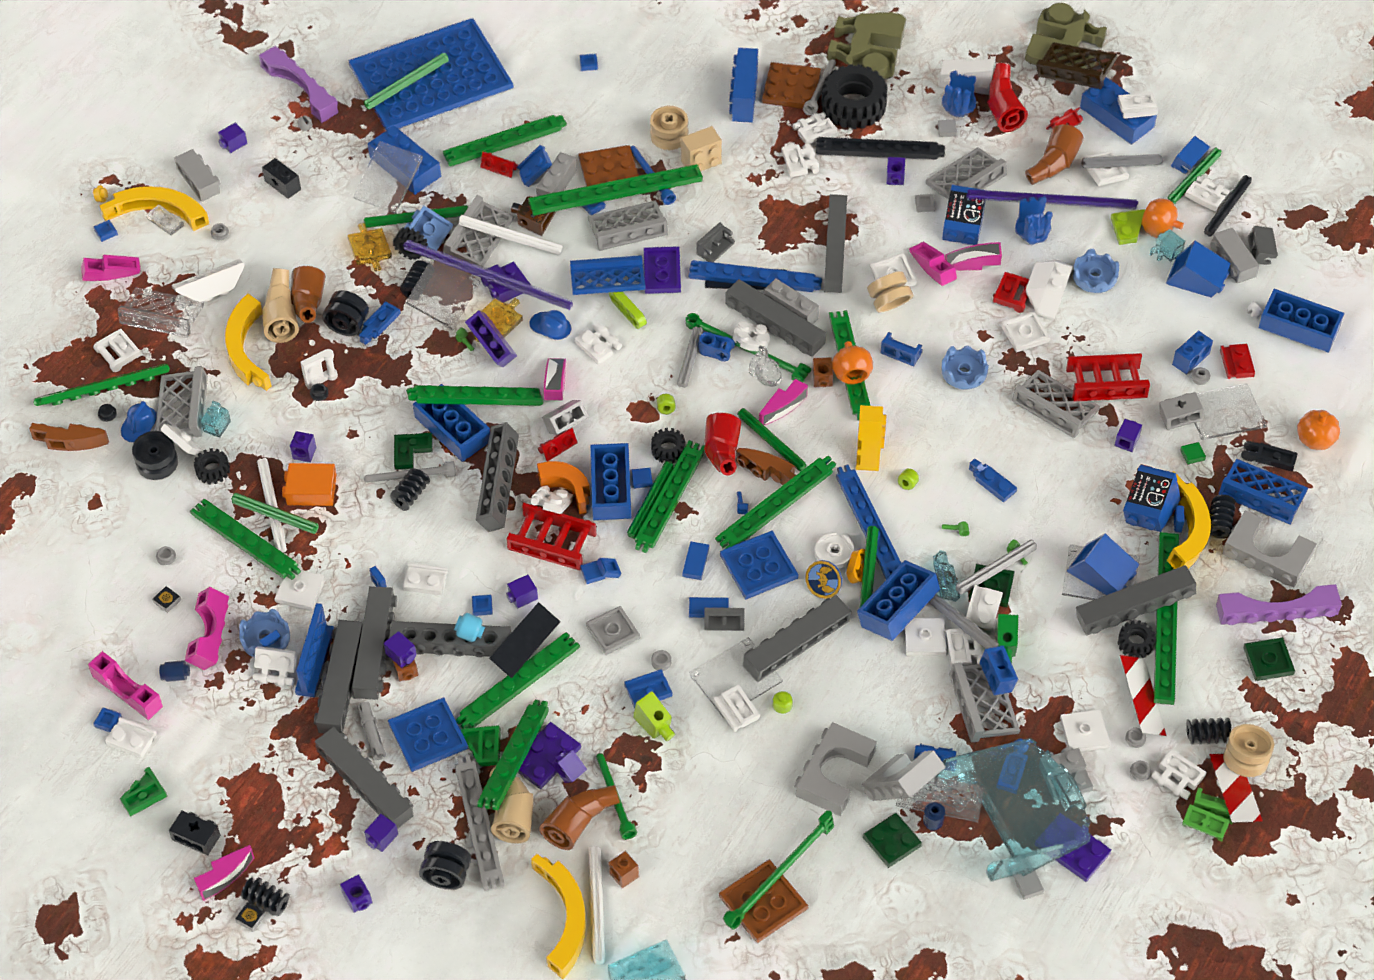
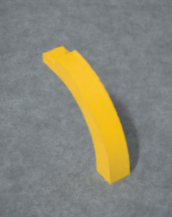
M151 186L130 188L114 193L113 200L99 205L105 221L136 210L156 209L179 216L189 224L193 231L209 225L207 212L196 200L182 192L169 188Z
M248 293L231 312L226 325L225 343L229 360L238 377L247 385L253 382L257 387H262L267 391L272 387L269 375L251 362L244 352L246 334L252 324L263 314L261 302Z
M1176 474L1181 497L1178 504L1179 506H1184V515L1188 524V538L1184 543L1173 548L1167 561L1174 569L1185 565L1189 569L1197 561L1208 542L1211 531V519L1207 504L1192 482L1186 484Z
M536 854L531 858L532 869L556 889L563 900L567 912L563 934L556 947L546 957L547 967L564 979L577 962L584 944L586 934L584 901L574 877L559 860L552 865L548 858H542Z

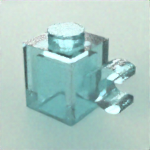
M1169 229L1165 233L1158 235L1156 246L1150 250V256L1157 253V261L1165 257L1172 262L1184 250L1185 240Z
M212 401V405L201 419L203 432L219 438L231 422L229 411L216 401Z

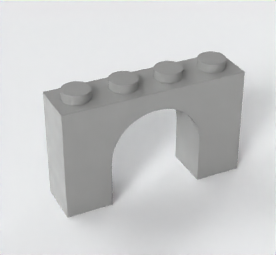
M1245 510L1227 539L1222 554L1263 573L1265 576L1272 577L1284 585L1294 588L1313 556L1317 543L1299 535L1290 551L1285 555L1279 557L1267 556L1261 553L1253 542L1263 518Z
M832 722L829 729H824L820 745H815L812 752L813 757L811 761L807 760L803 769L805 772L802 777L798 776L794 787L796 788V797L841 816L850 800V790L829 781L824 777L820 769L826 761L838 757L846 758L868 767L876 752L877 741Z
M934 750L924 751L912 762L906 754H897L864 781L862 786L867 797L873 801L910 798L946 767Z

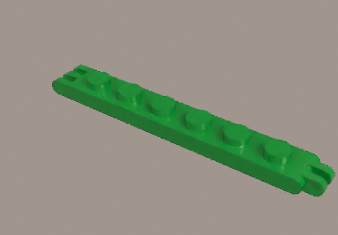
M550 115L446 149L442 153L448 165L452 167L482 157L483 151L494 153L558 132L567 125V122L562 115Z
M844 310L842 317L840 311H836V317H834L833 312H829L837 353L840 349L845 348V342L850 341L852 346H856L848 311ZM865 381L857 384L845 383L852 415H856L857 420H859L860 405L870 406Z
M165 363L37 397L34 399L33 404L35 406L52 403V406L59 405L68 398L74 401L81 399V395L87 393L89 396L99 394V390L106 388L107 391L118 389V385L125 384L126 386L137 384L136 381L141 379L144 382L155 379L154 376L169 372L170 368Z
M415 385L413 388L406 390L410 401L424 404L541 406L544 403L539 388Z
M689 440L635 538L637 543L635 550L639 551L642 545H644L642 552L647 553L649 548L653 549L705 454L704 445L698 450L700 447L699 443H695L694 447L691 448L693 441Z
M826 456L824 459L818 458L725 529L715 540L718 543L721 542L720 546L722 548L726 547L725 549L744 542L830 476L836 463L831 461L832 458L830 456Z
M206 499L201 500L202 505L198 503L195 506L197 510L194 508L190 510V513L195 518L283 579L288 577L293 580L295 575L292 572L296 575L301 573L296 561Z
M565 632L526 661L512 679L506 676L462 709L459 713L460 716L456 719L457 724H461L462 729L469 728L470 726L472 728L476 727L580 648V644L574 643L575 640Z
M535 699L532 705L528 704L477 801V807L483 808L485 804V809H491L492 807L493 810H499L548 715L547 701H542L540 704V700Z

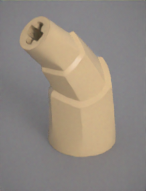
M273 268L270 287L267 291L265 306L263 307L264 334L267 339L276 343L292 340L299 331L295 309L291 303L289 270Z
M495 767L491 770L489 776H491V774L493 773ZM515 777L499 810L495 811L491 826V832L495 837L514 844L528 841L533 813V794L528 791L519 777Z

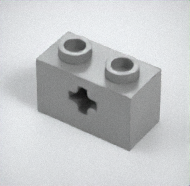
M1196 392L1186 393L1182 396L1159 402L1160 415L1167 430L1203 420V407Z
M571 400L546 414L542 419L549 434L558 435L589 416L581 400Z

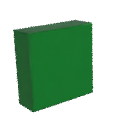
M1199 442L1181 446L1180 451L1187 465L1205 461L1206 455Z

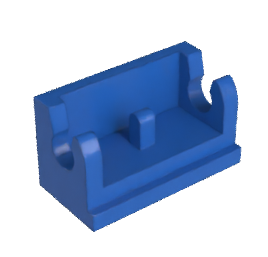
M1194 136L1175 157L1171 167H1175L1180 172L1186 174L1188 172L1187 169L1191 170L1209 150L1210 146Z
M888 332L881 342V354L914 367L923 352V349H921L922 345L918 344L914 348L894 340L891 337L892 333Z

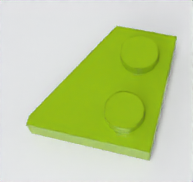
M1145 209L1111 213V221L1119 245L1137 243Z

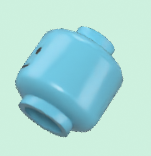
M465 613L463 616H459L454 630H456L458 637L474 642L477 637L481 638L485 627L482 626L483 621L480 617Z

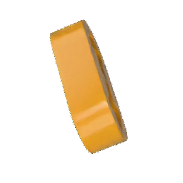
M865 549L853 551L851 554L846 575L852 584L862 582Z

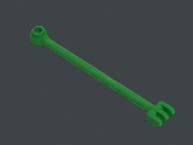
M689 313L685 318V324L691 330L694 327H701L706 332L729 337L733 340V336L702 322V319L696 313ZM736 341L735 346L741 348L740 343ZM743 349L793 373L791 376L793 381L797 379L804 382V379L812 371L811 367L803 363L795 367L762 350L750 351Z
M825 811L818 818L819 825L739 909L736 908L734 911L729 910L725 913L723 917L725 925L733 930L736 929L751 907L822 833L827 835L834 828L831 811Z

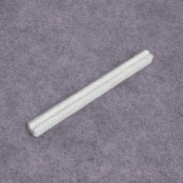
M461 215L459 219V225L557 255H560L562 251V245L465 215Z
M266 458L259 459L257 463L266 504L278 508L268 460ZM269 517L275 547L281 552H286L287 548L281 522Z
M591 846L589 848L593 962L595 964H603L605 962L601 851L599 846Z

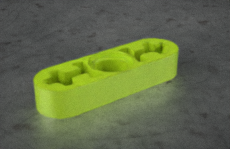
M609 292V297L613 304L636 329L647 324L643 313L624 292Z

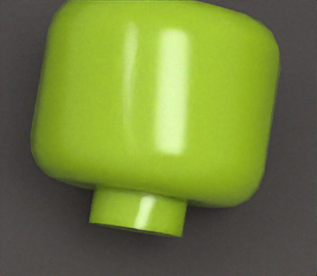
M662 394L656 400L657 409L661 414H671L676 408L675 399L670 394Z
M909 468L904 469L898 476V484L905 490L913 489L919 481L918 473Z
M785 691L776 693L772 702L773 709L781 714L788 713L793 706L792 696Z

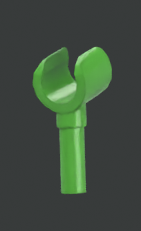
M461 327L456 332V340L463 342L470 351H473L474 347L466 339L468 332Z
M965 521L958 523V525L942 524V529L959 530L960 536L969 535V526Z
M1013 539L1008 544L1007 552L1009 553L1019 547L1020 543ZM1024 557L1020 559L1024 566L1028 563Z

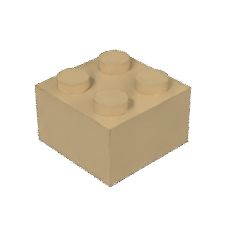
M713 126L681 137V162L685 167L698 164L700 171L722 164V140Z

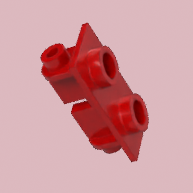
M1080 107L1075 110L1072 108L1067 110L1062 117L1056 116L1052 118L1046 129H1053L1055 126L1068 124L1073 127L1081 124L1083 117L1077 113Z
M482 152L480 168L512 178L513 170L516 171L518 166L515 161L492 155V153Z
M573 428L565 430L552 440L550 439L540 444L538 451L540 454L544 453L547 462L578 443Z

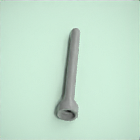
M834 59L829 61L811 100L806 101L803 107V111L807 115L816 114L818 110L817 102L822 93V85L826 76L832 72L836 64Z
M454 461L446 462V464L440 467L419 469L427 475L444 474V476L448 475V477L456 476ZM409 470L365 475L364 481L376 482L402 479Z

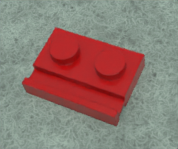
M1247 343L1229 345V347L1222 345L1220 347L1227 379H1231V377H1236L1237 379L1255 376V369Z

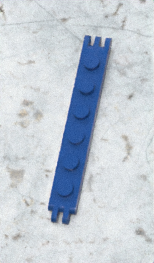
M697 260L691 261L688 275L690 279L735 283L740 279L748 285L767 287L775 279H778L795 291L803 292L821 290L823 280L812 273Z
M848 464L844 465L845 472L842 467H837L838 474H836V478L865 537L868 526H876L879 529L876 560L887 580L890 573H893L902 563L855 469L851 470Z

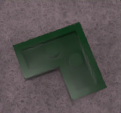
M432 433L394 435L395 470L414 468V453L433 452Z

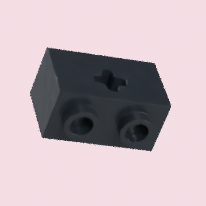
M274 158L262 167L265 182L287 199L301 190L299 175L278 159Z
M182 810L168 830L173 841L207 856L221 836L218 825L214 821L203 820L193 812L187 813Z

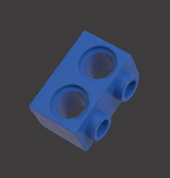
M1198 330L1175 351L1172 365L1187 375L1210 354L1213 340Z
M1004 646L985 649L979 663L993 695L1011 693L1018 681V677Z

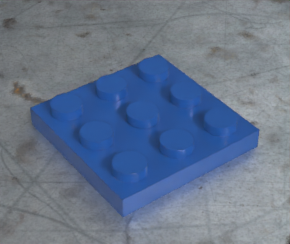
M773 531L720 551V557L745 600L798 579L796 569Z
M444 697L388 720L391 731L411 772L468 749L466 740Z

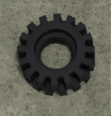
M402 227L393 239V246H395V250H399V254H404L403 257L406 258L408 256L410 260L412 258L417 260L420 259L421 255L405 250L404 243L409 239V241L411 240L415 244L417 242V245L419 243V246L421 244V247L425 245L426 248L428 246V243H426L427 239H423L425 236L423 234L420 235L419 231L415 232L414 228L410 230L409 227Z
M665 428V431L660 429L659 434L655 432L654 437L652 436L651 439L652 455L656 460L659 459L661 463L663 460L665 462L671 461L672 464L675 463V459L678 461L685 448L684 435L680 434L679 430L675 432L674 428H671V431H668V428ZM664 443H673L676 445L674 448L665 449L661 447V445Z
M209 448V452L205 449L203 450L204 454L200 452L198 457L194 459L196 476L204 484L206 481L208 485H211V482L218 484V480L220 482L224 481L223 477L227 478L230 473L227 455L223 451L220 452L219 449L213 451V448ZM211 463L219 464L215 469H205Z
M1132 620L1130 624L1126 622L1121 627L1118 645L1120 651L1123 650L1124 655L1129 653L1131 657L1135 655V657L1139 658L1141 655L1142 658H1145L1146 654L1149 655L1151 653L1156 637L1155 631H1152L1153 628L1151 626L1147 628L1148 623L1144 622L1142 625L1140 620L1137 623ZM1137 635L1142 637L1144 642L1136 644L1131 642L1129 637Z

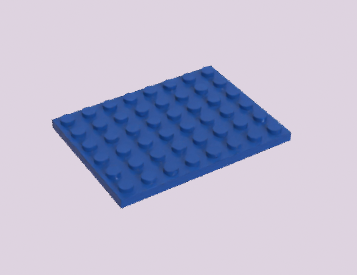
M474 18L348 60L349 66L367 98H370L441 53H445L448 56L449 61L373 107L385 130L394 125L399 129L514 88L512 80Z

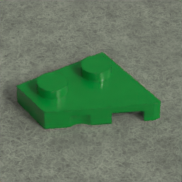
M500 726L461 729L480 767L497 765L500 759Z
M150 767L144 770L145 775L139 781L135 780L131 788L120 798L130 817L168 797Z

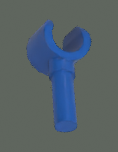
M738 491L737 513L745 515L748 513V503H743L742 493Z

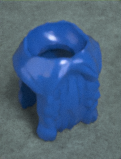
M955 70L950 73L951 80L949 85L945 87L942 106L950 115L964 117L976 108V97L974 96L976 77L972 75L968 77L960 73L958 75V72Z
M1045 196L1039 197L1038 200L1030 197L1029 201L1025 198L1019 202V214L1015 231L1016 234L1030 245L1044 242L1051 231L1053 213L1051 211H1047L1045 215L1043 213L1047 201Z

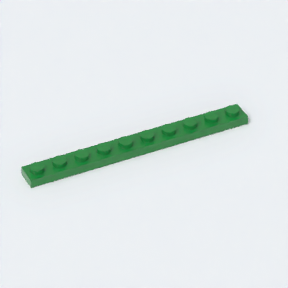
M698 164L531 197L528 198V203L534 216L703 182V176Z
M1159 533L1157 576L1174 570L1167 559L1173 548L1179 546V534ZM1178 601L1170 606L1156 609L1154 703L1174 705Z

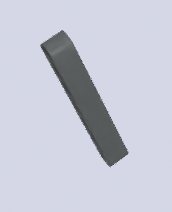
M830 194L824 292L842 293L847 195Z

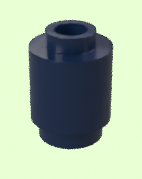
M185 660L160 664V679L166 680V682L184 681L187 679V676H190V665L186 664Z
M931 802L924 809L923 823L929 830L935 831L940 829L944 824L945 808L940 803Z

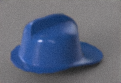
M557 310L539 312L529 322L530 328L534 332L554 340L564 339L571 332L570 322L562 312Z
M144 401L132 405L128 409L127 417L121 427V436L124 440L134 443L140 435L150 432L156 423L157 412Z

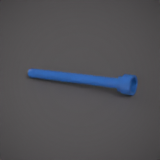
M630 146L633 156L647 174L654 173L635 146ZM659 190L661 200L665 205H670L676 200V195L672 190Z

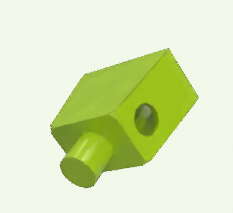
M653 691L636 702L633 718L652 738L655 739L661 735L667 742L675 736V732L670 728L672 717Z

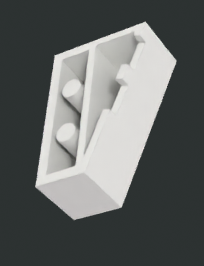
M996 56L981 60L980 57L971 61H965V59L944 60L939 87L945 88L946 85H949L951 80L950 73L956 70L958 75L960 73L968 77L971 75L976 77L974 93L989 95Z

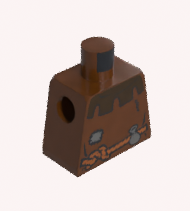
M531 196L526 197L522 205L514 202L511 206V213L517 214L518 225L539 236H543L556 211L533 216L528 203V198H531Z

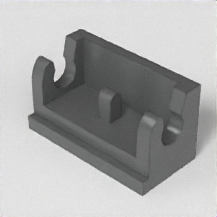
M719 222L696 243L697 255L708 262H714L735 243V240L730 237L733 235V232Z
M1254 226L1248 235L1250 253L1258 264L1269 265L1271 260L1265 259H1275L1278 256L1273 228Z
M705 608V630L744 631V608Z

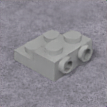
M1066 747L1061 753L1054 755L1053 752H1048L1040 758L1039 769L1053 801L1093 790L1092 782L1086 771V763L1079 748Z

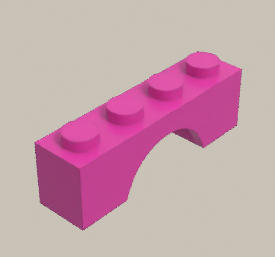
M208 587L198 593L195 611L204 622L205 633L203 637L188 643L185 657L186 662L202 670L214 666L218 661L219 646L222 642L221 635L225 626V615L228 610L229 596L212 587Z
M105 652L99 653L88 664L93 678L147 720H150L163 707L158 693L146 684L139 685L125 674L118 663Z

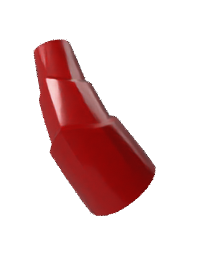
M997 63L992 82L990 83L989 100L987 103L999 129L1003 132H1012L1019 129L1026 122L1028 112L1012 89L1010 81L1011 65Z
M718 412L710 414L706 418L704 450L718 472L728 476L732 475L737 468L735 451L740 435L741 420L732 414Z

